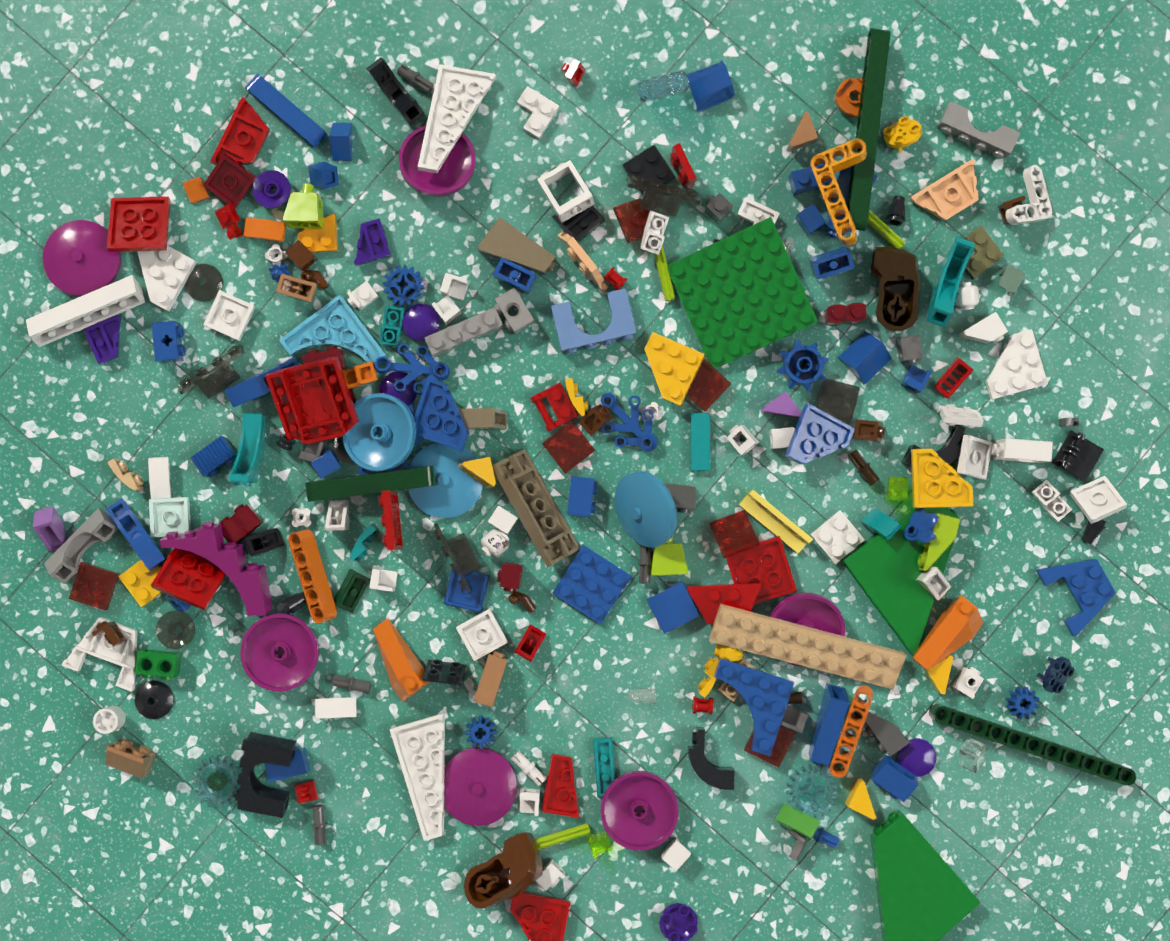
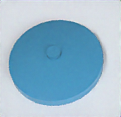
M370 394L358 400L354 406L359 422L342 436L348 455L357 465L367 470L387 471L399 466L411 453L416 440V423L412 412L403 401L387 394Z
M434 443L423 448L413 458L409 469L433 466L436 485L408 489L413 502L423 512L438 518L457 517L469 511L478 501L483 490V484L459 469L458 465L466 461L476 460V456L465 447L463 451H459L440 443Z
M645 471L632 472L625 475L619 481L615 490V509L625 532L635 542L649 548L658 547L668 542L676 530L677 513L673 498L667 487L656 476Z

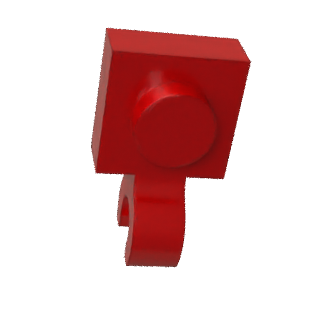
M233 203L214 211L222 229L227 228L226 234L229 240L242 236V232L237 225L241 220Z

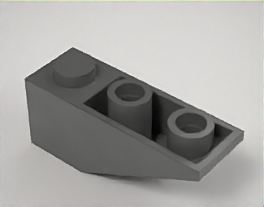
M868 711L864 722L867 725L865 730L871 738L875 737L879 742L876 745L882 754L886 752L891 757L909 744L896 725ZM854 712L856 717H862L860 712Z

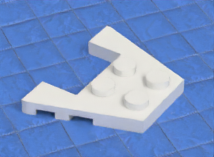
M99 617L61 666L78 672L82 668L86 654L93 655L122 666L115 686L132 692L135 690L137 630L115 622L127 641L113 647L105 639V633L98 636H93L92 632L97 630L96 626L103 621H107V623L112 622L106 618Z

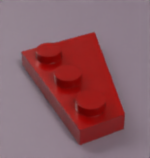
M552 753L541 812L579 818L571 756Z

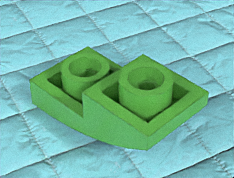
M785 803L774 820L790 831L794 830L809 840L812 839L820 824V821Z

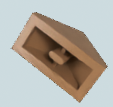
M805 111L788 145L787 151L791 152L814 144L818 139L809 112Z
M281 274L276 292L301 302L312 303L318 284Z

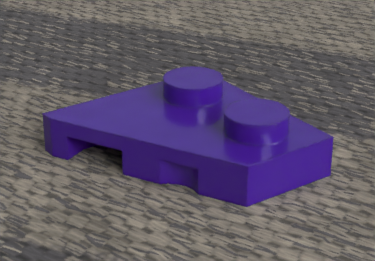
M380 218L361 224L360 238L357 244L358 249L356 259L354 260L355 266L391 256Z
M119 315L83 329L99 365L119 357L121 322Z

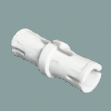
M520 750L511 758L523 770L522 773L524 775L527 774L537 786H540L541 782L543 783L547 778L535 767V763L533 761L530 762Z

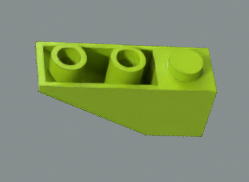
M933 513L939 516V520L932 529L936 538L931 542L922 543L924 550L923 554H920L918 558L919 570L927 571L955 540L960 519Z

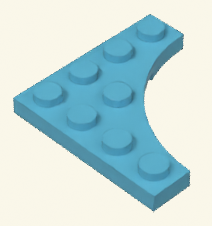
M338 295L279 339L291 356L303 349L317 345H336L347 348L357 353L367 363L373 361L374 365L378 357L387 356L341 295Z

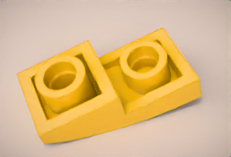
M573 378L565 379L569 398L577 413L584 417L585 412H588L587 400L583 401V396L575 397V394H578L577 383H573Z
M717 657L714 659L710 658L704 665L706 668L704 672L709 677L708 679L704 678L698 685V693L704 698L708 695L716 681L714 674L719 662Z

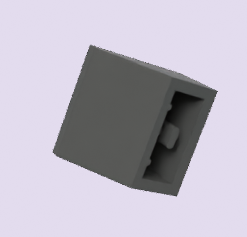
M663 483L673 498L677 512L690 513V510L695 509V486Z

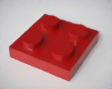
M678 143L673 146L669 160L673 169L676 168L679 173L677 176L679 183L688 190L694 187L696 176L681 144Z

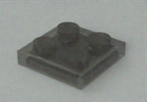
M827 378L825 381L821 380L815 407L850 425L860 387Z

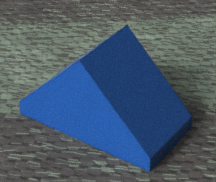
M333 123L329 135L332 160L352 161V123Z

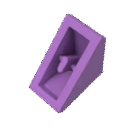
M786 391L761 409L762 413L800 418L801 411Z

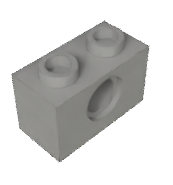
M515 287L495 298L497 304L494 307L499 315L503 314L506 321L504 323L509 332L513 330L517 334L535 323ZM510 308H517L519 310L516 316L508 315Z

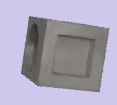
M919 335L896 340L900 363L906 362V365L917 364V360L923 358Z

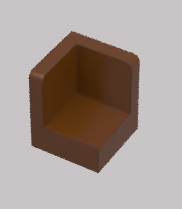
M1025 195L1003 202L998 206L1004 224L1009 223L1006 219V211L1014 206L1022 205V202L1026 199Z
M297 240L285 252L303 271L308 270L318 260L300 240Z

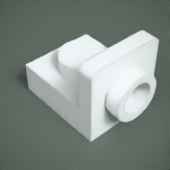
M367 281L354 291L347 292L350 297L347 299L354 309L358 307L360 310H363L379 297Z

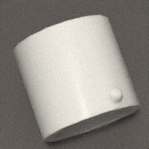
M105 706V708L99 710L94 715V728L102 734L119 731L125 723V712L118 706Z

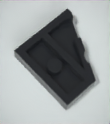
M593 205L561 223L557 214L552 216L566 234L572 236L577 243L605 221V218Z

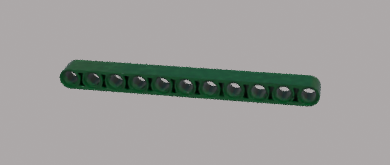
M870 28L867 39L855 139L864 141L867 156L864 161L853 165L851 168L847 209L855 230L865 231L868 224L891 34L888 30ZM857 148L853 153H860L862 149Z
M934 704L929 709L931 719L940 724L1129 786L1136 781V773L1124 765L941 704ZM939 709H942L944 712L941 718L936 717V712ZM961 715L962 721L956 725L954 722L955 718ZM979 721L980 727L974 731L973 725ZM998 728V734L992 737V730ZM1016 734V741L1011 743V735ZM1034 740V747L1029 749V742ZM1053 746V752L1048 755L1047 749ZM1071 752V759L1066 761V755ZM1090 759V764L1085 767V760ZM1108 765L1107 772L1103 773V767ZM1126 771L1127 775L1122 779L1121 774Z

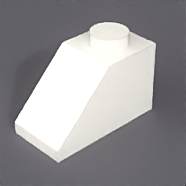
M995 312L958 335L960 338L985 344L993 342L995 344L1004 339L1003 334L1008 332V330Z

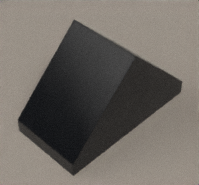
M278 528L244 538L251 557L259 556L284 546Z

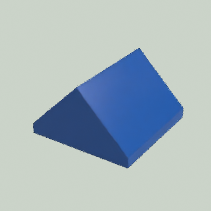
M866 331L838 357L863 385L892 359L883 342Z

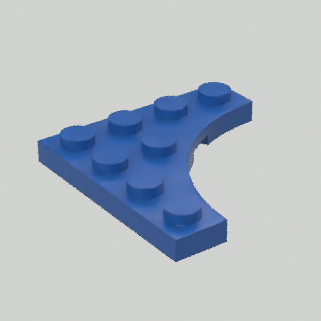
M720 658L714 677L735 688L744 698L752 714L753 741L751 750L771 756L794 682Z

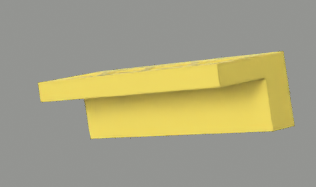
M750 490L739 503L741 508L775 536H780L781 541L797 554L807 543L813 540L754 490Z

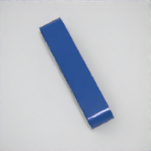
M258 73L244 87L313 148H316L327 135L317 123Z

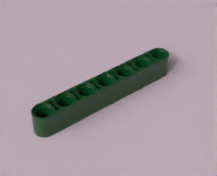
M433 466L305 483L308 502L436 485Z

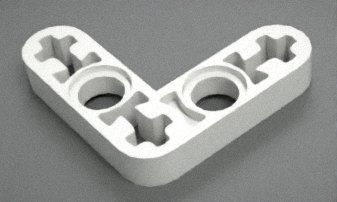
M1037 165L1028 167L1023 172L1030 204L1017 205L1006 211V219L1011 225L1038 222L1050 218L1052 215V207L1043 173ZM1036 189L1038 190L1040 197L1037 196ZM1027 209L1030 211L1031 217L1028 216Z

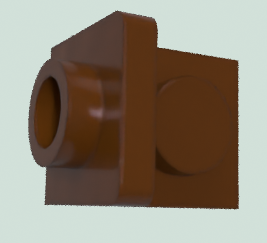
M600 404L593 407L579 423L590 436H593L607 422L611 421L613 417L610 415V411Z
M856 419L854 439L881 442V439L885 436L883 423Z
M103 621L96 626L97 630L92 632L93 636L105 633V639L113 647L127 641L115 621L108 623Z

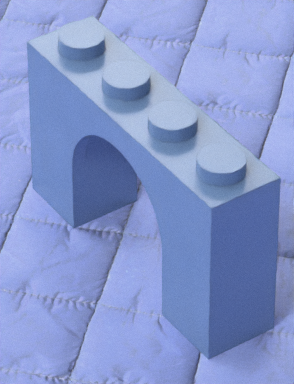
M626 288L607 293L612 320L605 331L596 335L586 334L576 326L570 301L551 306L562 353L566 352V355L573 354L580 348L591 350L596 348L597 344L603 343V346L612 345L614 340L622 339V342L632 340L633 336H636Z

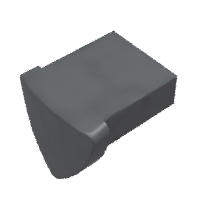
M788 829L787 832L797 839L789 857L797 861L809 839L794 830L790 831Z

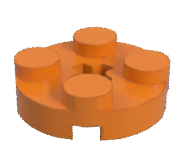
M857 77V79L848 78L839 85L834 98L838 109L843 114L852 118L858 117L863 78ZM857 93L858 101H852L850 94L854 95Z

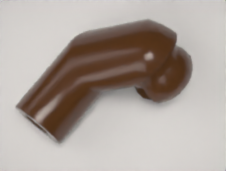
M305 270L301 273L302 280L317 283L321 291L329 287L320 271Z
M515 591L508 596L511 604L522 603L528 613L536 609L532 600L524 593Z

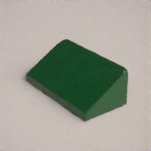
M349 569L334 598L335 605L353 613L370 578L353 569Z

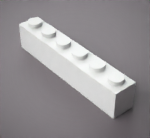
M131 275L26 319L29 337L38 347H41L145 303L141 285Z

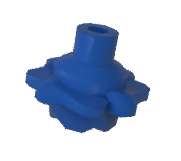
M274 264L273 267L269 268L271 278L279 283L281 274L289 276L288 266L286 264H281L280 266Z

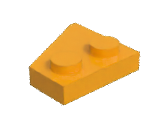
M331 214L324 218V229H305L298 233V240L312 253L337 252L336 215Z

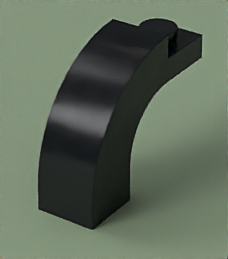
M382 57L366 68L388 101L409 125L425 114Z
M961 425L953 427L943 447L936 451L938 456L948 464H951L960 455L961 447L957 444L962 443L966 429ZM916 445L908 447L901 463L911 468V450L922 449Z
M696 727V732H692V744H695V746H687L688 757L694 771L705 783L712 787L734 790V768L716 766L706 759L704 753L705 729L704 727Z

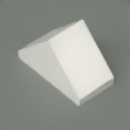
M348 500L329 501L325 531L349 530Z
M930 566L927 571H923L916 579L936 600H939L951 588L940 570L934 566Z

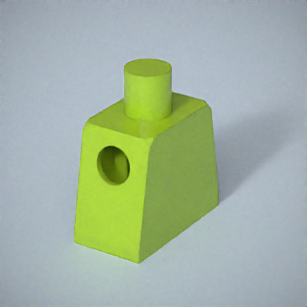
M303 184L302 192L290 194L283 216V222L288 228L324 229L323 201L317 193H313V185Z
M673 536L668 542L658 547H653L651 576L688 574L682 543H673Z

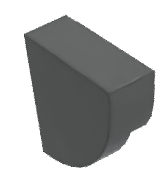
M1079 418L1058 419L1060 427L1079 425Z

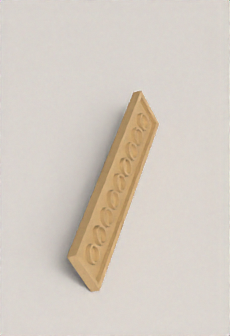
M720 604L709 636V642L889 689H894L906 658L905 652Z

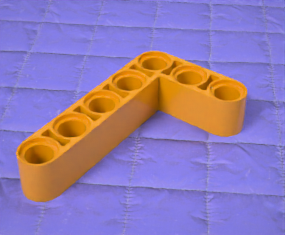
M861 139L851 140L817 154L811 160L814 177L838 238L844 246H852L857 240V234L834 173L865 160L867 156L866 145ZM857 148L862 149L860 153H853ZM837 156L844 157L841 161L834 160ZM818 164H825L821 169L816 168ZM827 180L832 181L828 186L822 185ZM834 197L839 199L836 203L829 202ZM838 215H845L843 220H836ZM845 232L852 233V235L849 238L843 237V234Z

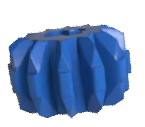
M1017 686L1015 687V692L1009 691L1011 698L1006 697L1005 700L1010 702L1006 705V708L1011 709L1010 714L1012 716L1016 715L1018 719H1022L1023 716L1025 719H1030V714L1036 715L1034 708L1038 709L1040 706L1035 704V702L1040 699L1034 696V690L1029 691L1028 687L1024 686L1021 689Z
M479 715L478 721L473 717L471 719L473 724H466V727L470 730H466L464 734L471 735L466 741L470 742L473 740L472 747H475L477 743H479L480 749H483L484 743L487 747H490L491 743L489 740H496L495 736L491 734H497L498 730L491 729L495 726V722L488 724L490 717L483 721V716ZM479 728H483L482 731H486L483 736H479L480 733H476Z

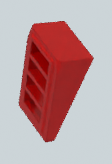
M957 356L933 387L949 399L974 369ZM958 365L965 370L963 373L956 368ZM952 371H954L960 376L959 379L955 378L951 374ZM949 377L955 382V384H950L946 380V378ZM944 383L950 388V390H945L941 386V384Z

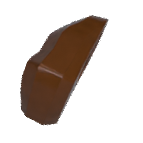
M524 832L510 837L504 841L502 853L495 855L487 862L472 867L468 871L464 881V893L471 905L478 909H485L512 899L524 892L542 876V859L532 833Z

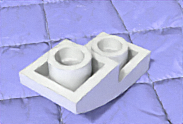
M650 211L642 237L641 249L659 255L665 239L663 235L669 217Z
M169 457L149 458L151 499L171 498Z
M1045 480L1032 492L1036 500L1056 523L1073 510L1059 496L1060 493L1048 480Z
M356 697L315 699V719L356 717Z

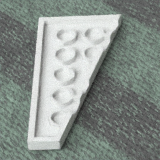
M439 65L418 170L438 173L496 79V74Z
M445 712L390 729L424 841L440 837L444 834Z

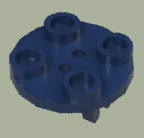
M1063 656L1057 659L1048 657L1047 660L1051 664L1044 675L1038 673L1037 677L1043 680V688L1047 692L1059 694L1062 692L1067 679L1073 675L1074 667L1071 666L1070 660Z

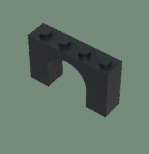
M250 732L247 739H243L241 750H244V754L239 763L242 771L237 780L240 788L235 797V801H238V810L279 818L284 817L288 809L290 791L265 786L257 779L254 767L263 763L290 767L295 758L296 740Z

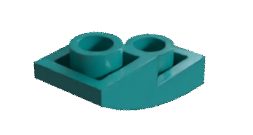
M385 305L379 344L399 346L405 307Z
M874 508L860 521L861 524L873 533L877 532L887 541L901 528L900 523Z
M374 524L367 527L357 540L351 552V561H361L367 556L368 553L366 551L369 547L365 542H371L377 536L376 532L379 530Z

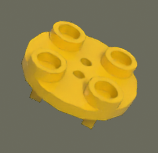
M908 116L901 117L899 121L883 130L884 141L894 150L897 149V152L900 153L902 152V147H907L918 141L922 135V126L918 121L911 120Z

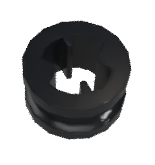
M280 434V440H277L276 444L282 449L291 451L293 449L292 445L296 443V440H289L286 434Z

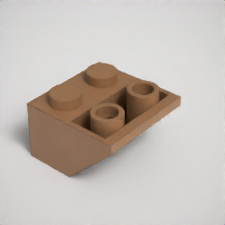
M122 739L107 746L106 765L139 778H144L150 772L156 753L152 752L151 748L147 746L138 747L133 745L132 741Z

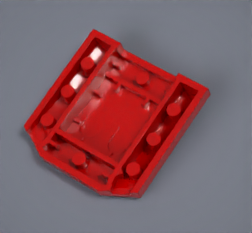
M329 357L279 369L265 375L287 439L300 440L301 443L310 444L343 436L359 422L338 357Z

